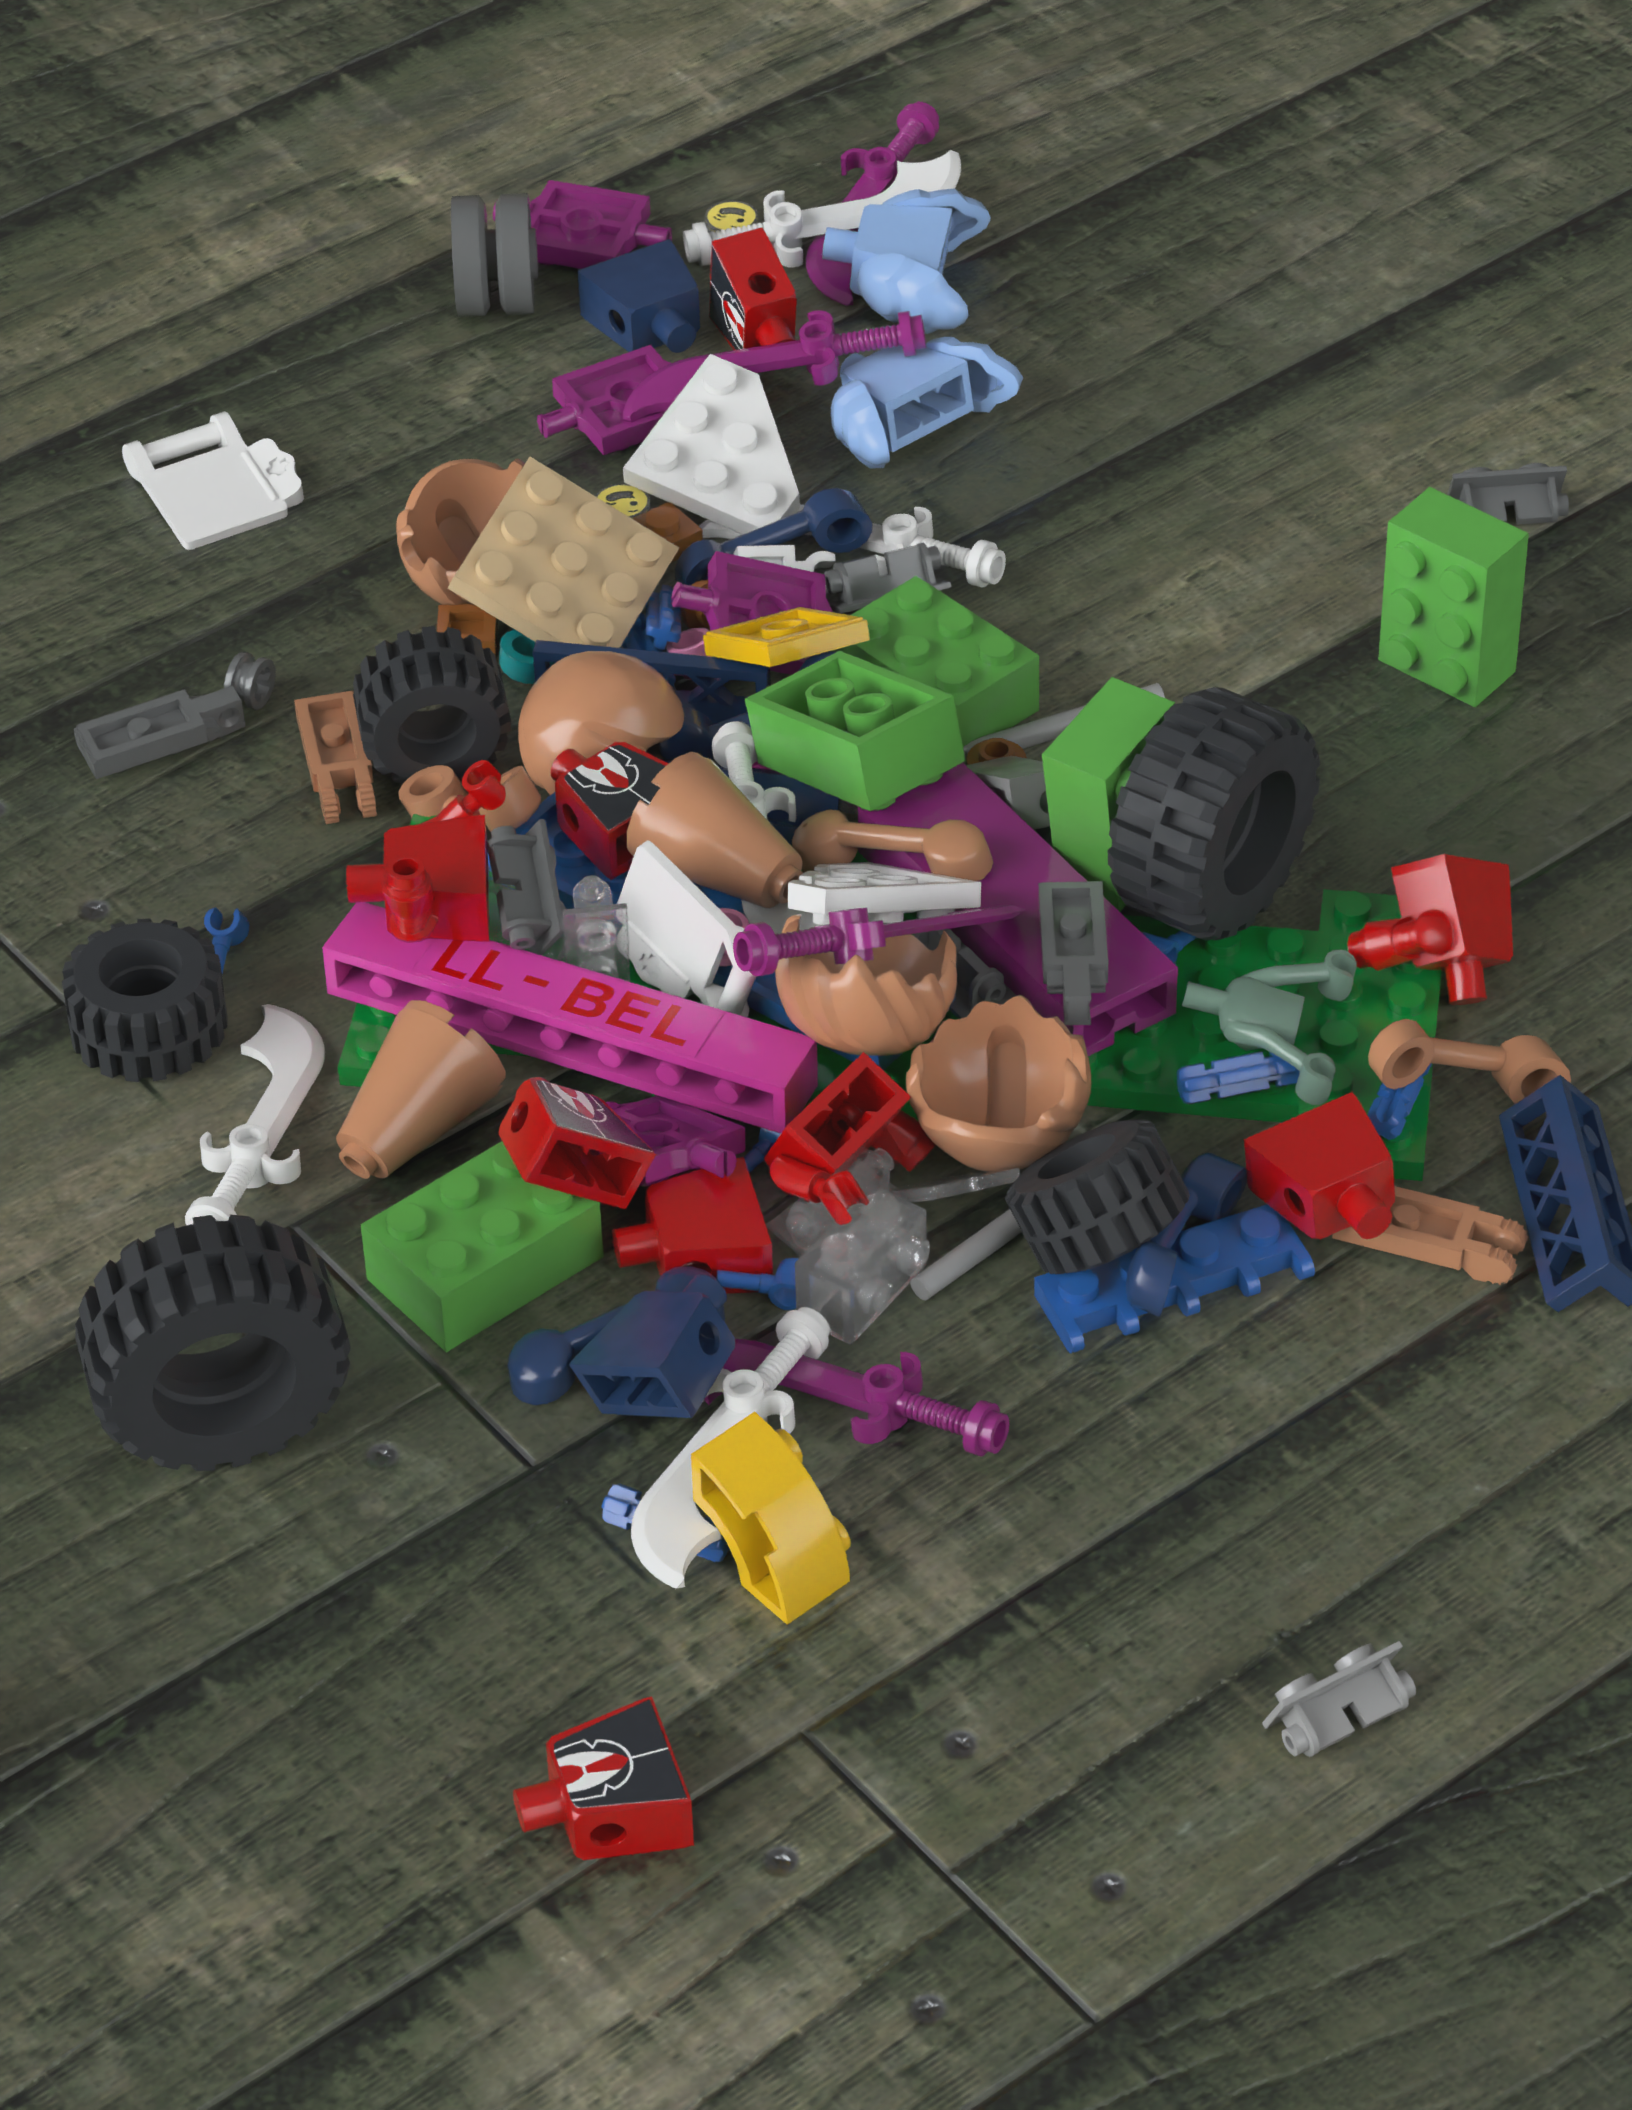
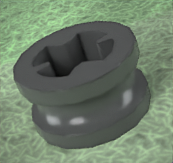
M239 652L229 665L224 688L233 686L241 701H245L248 708L254 710L261 709L266 705L274 688L276 678L274 662L265 657L258 658L255 661L251 653Z

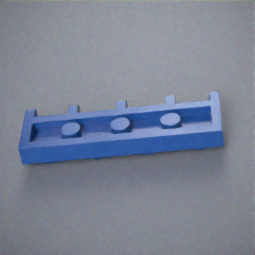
M1266 1204L1183 1230L1179 1233L1171 1247V1250L1176 1251L1178 1254L1163 1308L1177 1304L1184 1316L1187 1317L1200 1312L1201 1307L1198 1298L1200 1296L1237 1285L1245 1297H1250L1261 1292L1260 1277L1291 1268L1297 1278L1303 1280L1315 1275L1314 1263L1287 1219ZM1136 1249L1115 1260L1088 1270L1064 1274L1046 1273L1034 1277V1296L1069 1353L1085 1348L1083 1333L1116 1323L1124 1336L1139 1332L1140 1325L1137 1316L1148 1312L1132 1306L1127 1300L1126 1295L1128 1268Z

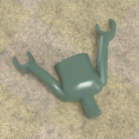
M1332 950L1327 953L1324 962L1279 965L1252 971L1232 980L1225 991L1188 981L1182 1006L1218 1015L1220 1028L1228 1041L1237 1044L1241 1049L1250 1051L1263 1048L1297 1068L1300 1073L1295 1087L1296 1094L1306 1103L1321 1105L1330 1096L1335 1074V1064L1326 1054L1312 1053L1307 1055L1294 1046L1305 997L1273 987L1318 982V989L1324 996L1332 1000L1342 1001L1351 992L1357 963L1354 956L1348 951Z

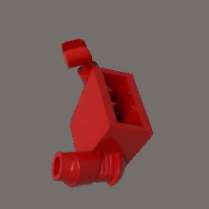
M480 760L467 769L462 778V785L469 793L467 796L457 795L436 817L417 825L391 828L384 833L383 864L347 865L348 903L385 901L387 931L403 942L415 943L427 938L477 942L489 941L487 834L485 815H480L479 809L482 807L485 810H494L499 808L505 801L506 791L500 783L501 774L487 760Z
M1442 854L1391 867L1402 918L1367 922L1364 928L1350 934L1348 938V952L1354 956L1357 967L1360 969L1371 967L1379 971L1412 961L1416 968L1441 970L1446 973L1449 1003L1451 1005H1467L1487 1000L1483 968L1508 963L1513 956L1509 864Z
M863 1052L785 1127L764 1159L770 1167V1176L778 1188L787 1194L798 1196L811 1204L813 1202H822L834 1221L839 1225H845L853 1220L847 1211L849 1207L857 1203L864 1205L870 1203L853 1175L846 1171L870 1146L895 1164L900 1163L910 1173L934 1149L936 1144L926 1135L918 1120L901 1110L910 1100L911 1096Z

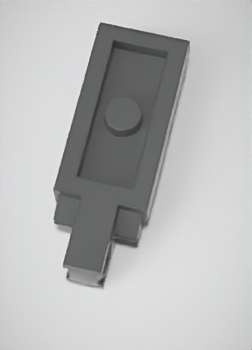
M233 686L203 696H189L184 689L78 724L74 728L76 743L95 778L98 779L170 754L182 752L185 749L206 743L208 740L213 741L217 737L221 738L245 727L242 701Z
M1102 881L1038 883L1043 984H1047V994L1063 993L1065 1025H1091V993H1105L1106 983H1108V952Z

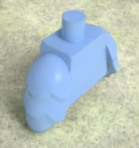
M955 188L931 192L920 189L910 190L886 200L881 205L870 204L865 206L858 232L827 227L822 259L852 264L850 289L854 294L861 295L865 302L885 319L899 323L898 312L910 311L911 316L922 315L926 334L937 330L955 329L966 321L969 313L966 303L948 285L942 275L947 253L954 251L962 242L975 237L986 229L990 221L989 212L980 201L964 196Z
M954 337L932 339L926 343L927 348L917 349L916 355L909 357L904 356L903 347L900 345L898 347L893 345L892 348H883L867 357L854 353L844 360L840 369L842 386L835 393L831 405L833 431L836 438L868 468H884L885 464L890 462L889 451L893 453L971 411L989 413L996 404L1005 402L1015 396L1023 380L1021 373L1015 365L996 355L987 344L960 342Z

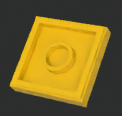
M798 607L708 631L707 634L703 635L706 656L773 667L869 641L870 637L867 620L863 619V617Z

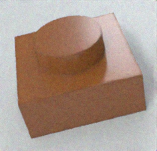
M670 502L633 518L636 522L679 547L671 562L678 560L682 552L692 543L703 540V530Z
M474 604L438 605L437 632L444 633L450 627L459 629L462 638L472 634L481 640L483 649L490 648L496 656L497 618Z

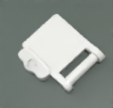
M226 411L212 415L208 424L145 445L136 440L124 444L122 447L124 462L130 475L141 482L182 546L187 550L195 549L283 519L288 515L287 508L298 505L304 500L302 482L297 476L293 456L279 450L276 443L269 438L259 440L247 447L232 418ZM216 444L220 447L158 469L153 467V465Z
M647 840L636 849L615 908L616 915L622 921L616 934L618 948L632 961L639 977L647 984L659 988L662 992L684 999L695 993L704 1005L748 1017L749 1007L747 998L756 976L752 975L749 971H742L738 967L733 953L734 938L737 933L743 932L745 928L735 925L651 841ZM726 950L733 967L725 987L714 984L713 980Z

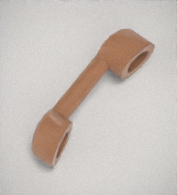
M436 765L422 769L410 776L401 785L398 794L399 799L412 818L413 814L427 817L438 815L457 795L467 796V791L450 767ZM523 766L512 768L501 775L500 783L505 788L506 797L504 803L499 808L485 810L481 807L479 809L480 815H485L486 826L490 832L501 826H512L516 829L524 824L538 809L541 803V795Z
M829 809L818 812L804 820L795 830L792 839V847L802 858L801 870L803 873L814 871V867L818 864L851 863L856 856L858 848L924 853L931 873L973 881L984 879L991 871L993 865L992 855L983 832L977 826L965 820L949 819L937 823L929 829L848 822L846 815L842 812Z
M1402 1019L1392 1022L1379 1032L1371 1043L1368 1054L1369 1066L1383 1084L1391 1089L1402 1088L1414 1082L1425 1072L1430 1063L1491 1071L1493 1078L1514 1104L1559 1075L1571 1083L1570 1071L1545 1040L1533 1035L1515 1036L1504 1041L1500 1046L1430 1038L1417 1021Z

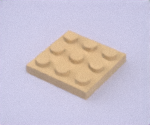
M529 457L453 577L448 589L535 642L536 640L620 648L679 547L539 461Z

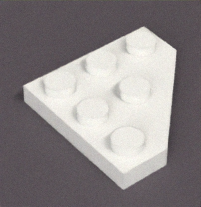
M712 354L703 362L623 467L624 483L741 534L748 533L792 515L800 508L799 491L759 374Z
M872 862L818 864L814 867V871H807L799 876V880L788 882V908L813 913V923L819 925L830 924L828 912L867 907L870 922L883 920V923L903 921L904 913L917 912L916 917L921 919L947 915V913L955 912V909L978 908L981 906V882Z

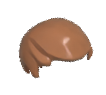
M516 458L513 460L508 469L505 470L495 463L478 459L449 461L429 471L411 491L405 510L397 517V544L402 562L412 581L436 602L442 605L472 604L449 590L448 586L525 465L520 459Z
M586 651L571 654L547 669L534 683L526 696L518 723V742L521 758L528 775L535 785L544 788L551 795L555 792L556 782L551 777V766L556 757L564 750L575 749L588 759L614 742H626L646 752L649 747L666 741L680 731L684 723V712L681 701L668 681L656 669L640 659L626 654L607 651Z
M802 914L792 915L787 918L782 933L799 931ZM943 930L938 947L934 950H930L915 936L908 934L885 938L886 946L873 948L874 960L864 961L859 955H854L847 963L835 965L833 952L783 958L778 961L775 970L778 994L790 1021L808 1037L823 1046L854 1055H861L863 1052L868 1056H887L904 1053L922 1044L934 1034L953 1002L957 984L956 945L949 934Z
M1022 995L1012 997L1004 1004L981 1001L974 1006L967 1017L943 1021L930 1043L916 1046L911 1055L910 1069L906 1074V1092L911 1096L909 1102L926 1135L941 1150L970 1168L987 1172H1011L1027 1168L1036 1160L1065 1143L1083 1116L1089 1101L1092 1085L1089 1058L1083 1036L1071 1034L1058 1016L1043 1018L1034 1009L1030 1001Z

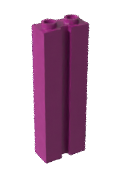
M964 763L944 772L938 781L927 785H920L897 797L895 802L887 808L868 811L857 806L858 823L930 829L937 823L952 819L965 820L977 826L983 832L992 855L993 865L985 878L978 881L981 882V906L978 908L955 909V912L1009 904L1026 910L1012 919L949 929L989 968L999 970L1004 976V983L1017 996L1022 995L1027 998L1043 1018L1058 1016L1064 1023L1063 993L1047 994V984H1043L1038 883L1088 881ZM858 848V852L868 862L931 873L924 853ZM1104 896L1108 952V983H1106L1105 987L1106 992L1091 993V1025H1065L1071 1034L1083 1036L1088 1056L1113 1045L1114 1032L1128 1026L1134 1033H1137L1176 1014L1178 967Z

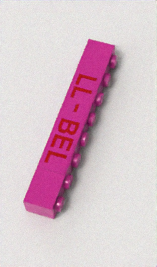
M366 902L356 903L322 947L327 994L395 1015L411 1000L427 1001L454 1014L448 1025L463 1036L472 1028L489 1044L777 1133H782L785 1127L802 1111L818 1086L817 1042L806 1035L525 950L513 949L507 944L492 940L477 942L427 938L421 942H403L387 931L385 908Z

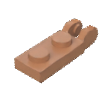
M353 691L294 700L296 718L314 792H319L326 824L339 822L341 808L339 797L334 789H344L350 786H356V801L362 817L377 816L372 783H374L371 760L367 759L363 750Z
M1394 1186L1395 1202L1390 1208L1392 1220L1389 1227L1381 1235L1373 1239H1363L1350 1226L1334 1233L1332 1239L1460 1270L1462 1267L1474 1280L1490 1281L1492 1284L1498 1283L1499 1285L1501 1283L1507 1284L1508 1280H1512L1517 1264H1515L1517 1259H1514L1512 1256L1513 1254L1518 1255L1519 1251H1523L1528 1239L1526 1235L1527 1230L1523 1228L1524 1225L1518 1224V1221H1512L1511 1218L1506 1220L1503 1216L1479 1211L1480 1207L1397 1186Z

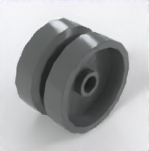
M528 193L501 194L495 206L496 229H488L486 205L480 195L452 196V259L458 317L486 316L491 306V281H498L500 304L507 315L534 314V279H538L536 228L531 227Z

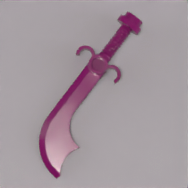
M925 102L906 105L897 117V126L900 131L887 148L876 147L869 151L862 148H853L842 154L841 176H847V172L854 168L865 170L842 203L870 198L884 192L893 184L897 177V161L903 162L916 143L927 144L933 140L939 131V116L931 105ZM859 228L849 229V230H850V231H857V232H858V229H859ZM825 234L817 235L811 243L806 256V268L809 278L816 288L830 299L846 306L854 305L853 291L850 289L852 264L822 259Z
M817 310L807 313L809 322L800 328V340L714 353L712 355L754 373L806 365L807 371L813 376L814 385L820 386L829 384L837 378L839 374L838 356L843 354L865 352V350L870 351L871 349L880 350L882 347L886 349L887 347L892 348L893 345L894 347L900 345L903 347L904 356L909 357L915 356L917 349H924L927 346L922 315L911 316L910 311L898 312L899 324L897 326H886V328L881 327L880 329L876 327L875 329L870 328L869 331L865 329L864 331H853V333L836 334L831 314L826 311ZM710 354L679 360L650 374L637 385L628 397L623 410V419L634 422L646 415L667 411Z
M1010 904L949 912L947 915L883 924V920L869 922L867 907L828 912L830 924L814 926V929L775 934L770 925L765 922L747 925L743 932L736 934L733 942V953L738 967L742 971H749L754 976L774 973L778 961L783 958L815 955L823 952L834 953L835 965L847 963L854 955H859L864 961L874 960L873 948L886 946L885 938L1012 919L1026 909Z
M735 1338V1348L723 1369L731 1373L742 1369L755 1371L776 1346L754 1340ZM900 1352L902 1371L891 1364H879L868 1369L865 1374L802 1355L778 1384L867 1412L868 1420L860 1419L857 1416L851 1418L853 1438L864 1444H874L884 1440L890 1434V1431L901 1428L910 1419L962 1435L963 1448L966 1452L977 1456H984L987 1452L998 1453L1003 1447L1009 1432V1417L1007 1414L1000 1413V1408L995 1403L980 1400L971 1411L949 1403L919 1395L918 1393L923 1388L921 1362L916 1355L909 1352ZM723 1392L711 1393L704 1400L710 1405Z

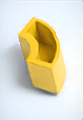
M754 1411L691 1454L693 1501L711 1518L726 1540L737 1564L741 1585L788 1625L850 1582L849 1566L845 1551L850 1548L851 1541L845 1527L831 1514L821 1492L803 1466V1455L796 1440L783 1429L775 1431Z

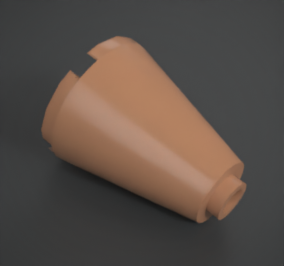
M689 752L676 757L659 771L651 782L660 789L649 805L639 800L632 813L627 830V849L630 854L634 856L637 847L648 840L693 883L764 908H772L779 903H787L788 882L799 880V876L803 874L801 871L802 858L711 759L695 752Z
M411 1000L398 1012L336 1136L337 1144L341 1149L339 1153L340 1160L357 1176L364 1179L370 1178L371 1175L377 1178L388 1177L494 1098L503 1086L500 1084L506 1078V1071L498 1055L474 1029L471 1028L463 1036L449 1026L448 1023L454 1017V1014L427 1001Z

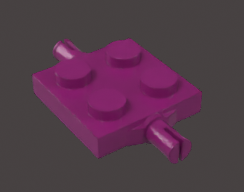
M549 180L542 193L530 202L531 227L536 228L538 263L556 264L583 269L627 254L635 247H638V245L650 246L668 239L672 241L671 227L665 228L645 224L651 214L650 196ZM495 202V205H494V208H493V220H494V222H495V206H496V202Z
M651 345L552 378L553 397L563 408L537 416V423L541 434L548 438L551 435L571 428L578 429L587 435L603 455L624 450L629 446L643 442L666 411L652 413L634 422H629L623 419L626 401L632 391L646 377L671 363L664 360Z
M719 551L714 553L708 563L709 589L677 582L671 598L673 600V607L704 612L710 626V631L798 607L832 612L826 598L825 574ZM810 657L770 667V671L793 675L798 672L805 660Z
M658 1095L637 1102L617 1104L612 1101L606 1102L656 1153L640 1186H650L651 1184L670 1179L671 1175L690 1169H704L716 1174L718 1177L724 1178V1174L728 1177L736 1167L737 1160L735 1155L745 1152L744 1126L693 1106ZM591 1149L595 1156L601 1154L599 1151Z

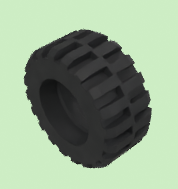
M1213 687L1193 692L1183 697V703L1174 704L1164 713V721L1160 725L1154 726L1145 738L1146 745L1141 754L1135 755L1128 769L1131 771L1125 787L1121 786L1116 801L1119 805L1116 818L1111 820L1109 831L1112 847L1107 850L1108 865L1112 869L1110 878L1125 905L1132 910L1206 941L1229 938L1237 935V931L1246 930L1255 922L1256 914L1265 912L1274 901V893L1278 887L1284 886L1291 874L1289 869L1295 857H1299L1305 841H1303L1307 826L1312 823L1315 808L1312 805L1314 796L1319 792L1320 778L1316 775V770L1320 766L1319 753L1314 747L1316 742L1300 719L1227 689Z
M230 1214L228 1221H216L212 1215L193 1217V1224L175 1228L173 1222L155 1229V1237L145 1242L137 1238L125 1246L120 1253L121 1259L115 1263L109 1260L94 1278L95 1287L89 1286L83 1296L78 1309L80 1317L75 1324V1333L95 1415L100 1418L102 1429L112 1440L123 1445V1449L145 1461L153 1456L154 1462L161 1467L178 1470L181 1464H189L195 1471L215 1470V1464L231 1462L234 1468L252 1463V1456L265 1451L271 1456L287 1448L289 1438L296 1434L303 1437L316 1426L319 1420L317 1414L319 1412L328 1413L340 1394L339 1387L343 1386L350 1367L348 1354L351 1350L349 1337L324 1261L316 1256L315 1249L303 1238L295 1234L290 1236L288 1229L266 1220L259 1226L249 1216ZM228 1333H248L236 1342L217 1350L197 1354H178L188 1346L209 1337Z

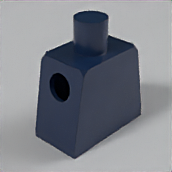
M670 239L578 270L581 316L628 352L651 345L653 348L666 345L670 351L679 353L687 350L695 341L696 333L700 329L699 290L694 278Z
M697 1274L682 1292L643 1291L635 1295L569 1364L602 1414L692 1418L735 1348V1337L718 1312L727 1301L726 1291L715 1279L704 1274Z

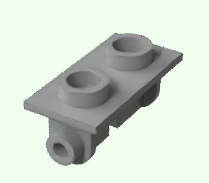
M1398 1641L1378 1652L1374 1650L1372 1644H1366L1338 1660L1334 1664L1338 1672L1317 1682L1313 1674L1309 1673L1292 1681L1275 1694L1279 1703L1262 1722L1263 1726L1267 1729L1283 1721L1286 1729L1282 1730L1281 1736L1289 1753L1293 1756L1304 1753L1306 1756L1311 1757L1354 1733L1355 1730L1345 1715L1344 1708L1348 1706L1351 1708L1363 1729L1396 1712L1402 1711L1408 1707V1699L1416 1694L1415 1684L1410 1675L1404 1670L1396 1672L1390 1663L1402 1649V1644Z

